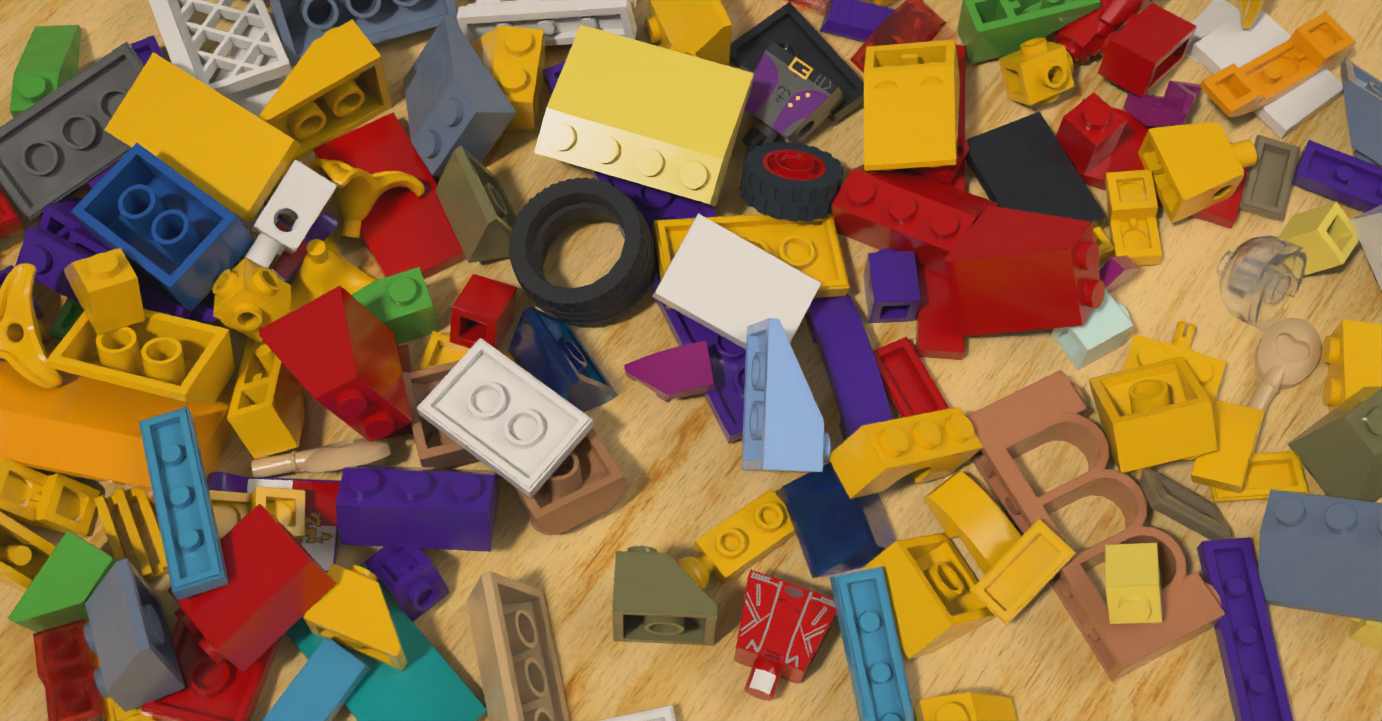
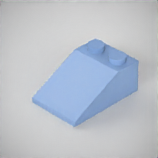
M767 318L747 326L741 470L794 473L823 472V463H826L830 456V437L828 433H824V420L779 318Z

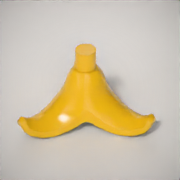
M316 159L309 163L308 168L319 175L327 174L331 182L337 185L335 188L337 204L344 217L341 231L343 236L359 238L362 220L370 213L378 198L388 190L397 187L408 188L418 197L423 196L425 192L424 185L419 179L400 171L369 174L360 168H354L341 161H328L326 159Z
M331 234L324 242L320 239H313L307 244L308 253L291 283L290 312L338 286L343 287L352 295L373 281H376V279L368 276L345 260Z
M22 263L12 269L0 288V358L7 360L17 372L34 384L43 388L54 389L62 385L63 376L58 370L48 368L46 362L48 356L42 344L43 341H48L52 338L48 334L52 325L47 322H41L36 318L32 292L37 269L33 264Z

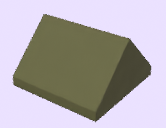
M461 145L453 151L435 192L468 263L510 257V234H512L511 230L517 216L499 179Z

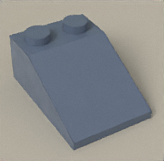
M444 16L404 78L411 143L432 176H442L453 151L461 145L482 163L517 113L452 16Z

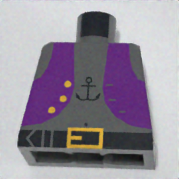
M771 40L754 72L755 75L744 112L754 119L755 122L741 141L750 149L756 145H763L766 142L772 143L777 136L786 142L802 143L846 97L838 85Z

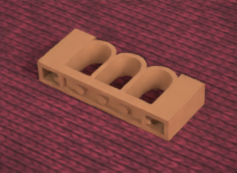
M1059 370L967 415L966 417L971 421L974 432L984 447L970 459L1021 536L1040 519L1066 543L1049 517V514L1083 497L1091 495L1103 496L1113 501L1121 509L1125 518V530L1074 555L1049 581L1111 681L1114 682L1212 629L1225 613L1221 608L1222 603L1218 593L1209 583H1204L1197 571L1185 577L1186 559L1180 546L1169 534L1155 527L1143 526L1147 517V501L1141 488L1131 477L1117 470L1104 469L1109 460V445L1106 437L1093 421L1083 417L1087 407L1085 406V398L1081 389L1074 382H1069L1063 371ZM1055 440L1066 441L1076 446L1086 457L1088 472L1039 497L1035 495L1013 461L1014 458L1044 443ZM1157 543L1159 569L1163 576V589L1161 590L1162 622L1110 624L1108 607L1089 579L1086 571L1105 562V545Z

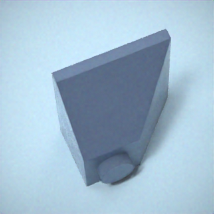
M1345 58L1340 64L1351 144L1355 149L1353 154L1360 160L1376 166L1378 164L1382 166V81Z

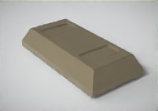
M1257 134L1254 143L1257 161L1254 166H1250L1248 169L1239 209L1271 220L1282 221L1300 147Z
M1145 467L1142 470L1140 486L1152 509L1210 540H1223L1231 537L1230 530L1214 503L1150 468L1147 469Z

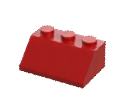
M863 164L851 170L831 204V209L838 234L879 250L893 248L900 252L914 251L917 265L947 276L944 263L945 258L988 205L999 207L996 202L904 168L892 171H865Z

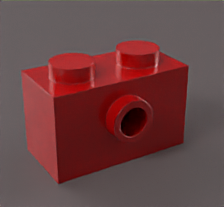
M1151 3L1138 15L1132 14L1120 31L1117 33L1112 31L1106 37L1100 48V55L1103 56L1098 74L1143 98L1184 60L1197 26Z

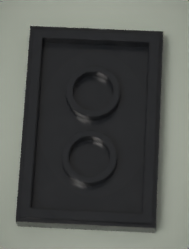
M1040 111L967 139L970 150L965 156V160L989 200L998 203L999 207L1091 221L1092 228L1103 224L1106 217Z

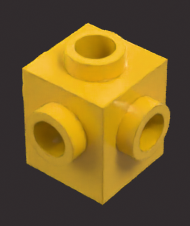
M1041 37L1025 41L1020 45L1021 50L998 59L1009 100L1026 105L1047 104L1057 100L1060 97V92L1075 87L1071 73L1073 71V61L1065 45L1048 42L1046 38Z
M246 257L232 270H224L214 283L213 293L215 294L213 316L220 319L225 326L240 331L258 343L263 341L259 336V329L290 313L291 285L281 280L271 269L261 267Z

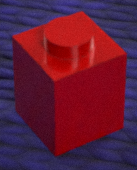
M1093 92L1063 116L1056 138L1072 164L1085 174L1115 149L1127 120Z
M473 274L452 306L449 342L471 349L481 338L495 349H498L513 323L517 287Z

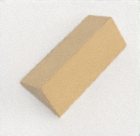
M491 571L482 574L467 599V606L489 721H570L543 590Z

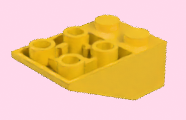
M955 39L866 47L864 65L865 171H892L903 168H937L956 165L960 78Z

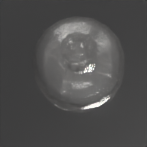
M1268 235L1251 238L1241 243L1233 252H1226L1218 264L1217 275L1220 276L1219 291L1221 300L1228 312L1261 331L1269 329L1286 312L1282 308H1277L1285 295L1294 298L1300 287L1307 262L1306 253L1300 251L1303 248L1285 239Z

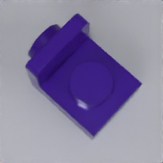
M383 547L363 562L366 568L376 575L377 581L412 622L449 594V589L435 565L418 547Z

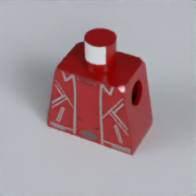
M750 569L734 656L736 662L751 667L744 688L746 693L761 700L772 701L780 678L801 684L835 623L837 611L834 598Z

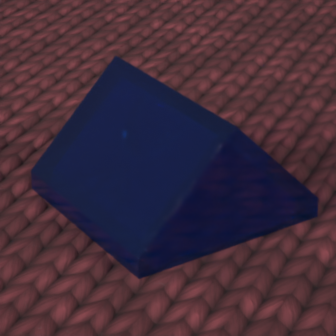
M528 306L522 311L508 348V352L517 365L582 412L603 405L618 396L569 324L532 306Z
M831 462L823 466V472H810L782 486L780 489L812 579L863 568L896 541L878 493L850 499Z

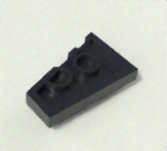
M790 2L731 43L729 62L744 71L755 72L767 46L772 40L838 85L846 98L827 117L834 122L839 121L864 102V82Z

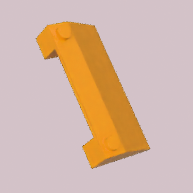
M43 344L49 357L57 346ZM0 358V458L5 457L27 467L142 489L156 508L139 421L188 406L195 423L206 479L209 473L217 471L232 427L227 416L236 381L229 380L215 403L184 402L60 370L58 371L63 376L62 385L54 389H47L29 381L17 372L7 360Z

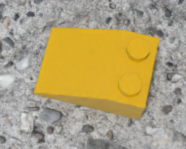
M353 20L328 30L322 37L312 42L258 116L301 143L288 166H291L295 160L299 161L314 152L313 148L350 132L393 107L382 56Z

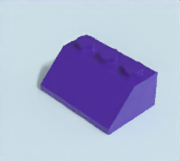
M383 465L344 467L335 504L341 545L418 547L422 549L491 552L501 476L495 471Z

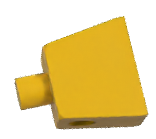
M1216 122L1151 128L1148 130L1138 151L1145 170H1152L1156 193L1171 223L1180 221L1228 199L1234 194L1244 176L1243 168L1254 166L1257 161V152L1250 140L1230 144L1222 126Z

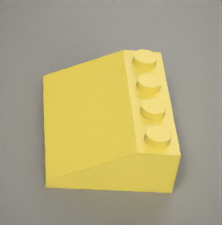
M580 24L546 108L534 153L716 206L755 74Z

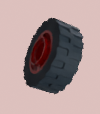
M786 141L766 142L763 145L752 147V150L748 151L745 155L740 195L742 199L746 200V204L749 207H753L757 212L763 215L767 214L775 219H786L793 222L823 219L828 214H832L831 204L841 189L844 169L840 166L839 160L832 157V154L819 150L815 146Z

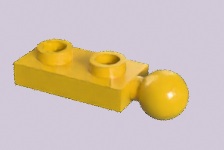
M771 488L696 539L693 548L700 558L683 557L676 563L703 591L709 583V575L711 573H714L719 581L725 585L799 533L802 524Z

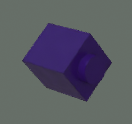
M888 248L876 253H868L863 278L869 323L915 321L921 298L914 251L900 252L897 249Z

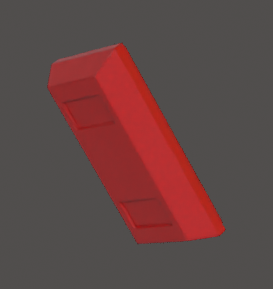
M907 336L873 351L884 389L901 418L950 409Z

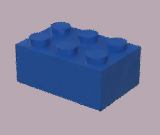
M136 143L71 211L97 240L110 250L121 248L132 267L191 312L213 289L219 275L224 270L231 269L255 242L236 215L139 143Z

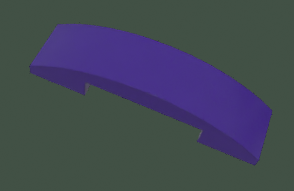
M849 294L838 297L813 298L805 313V318L813 343H818L841 416L839 427L845 441L863 425L892 420L890 408L868 336Z

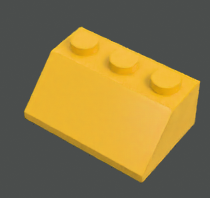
M143 309L145 321L97 336L84 311L46 360L48 368L184 402L215 403L235 372L229 329Z

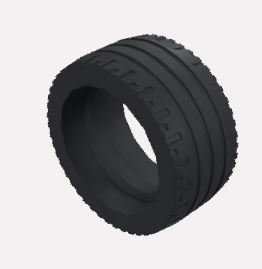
M579 177L575 179L570 178L566 179V181H559L556 184L553 183L550 187H545L542 189L543 191L535 194L536 196L531 198L527 205H524L523 210L518 214V218L515 219L509 243V255L513 271L522 289L538 308L555 320L578 327L605 325L630 312L642 300L643 295L647 293L656 268V251L653 236L635 203L612 184L585 177L583 179ZM590 219L613 221L621 226L625 233L624 245L620 258L608 274L590 285L572 289L553 286L548 283L544 276L543 265L548 248L561 232L577 222Z

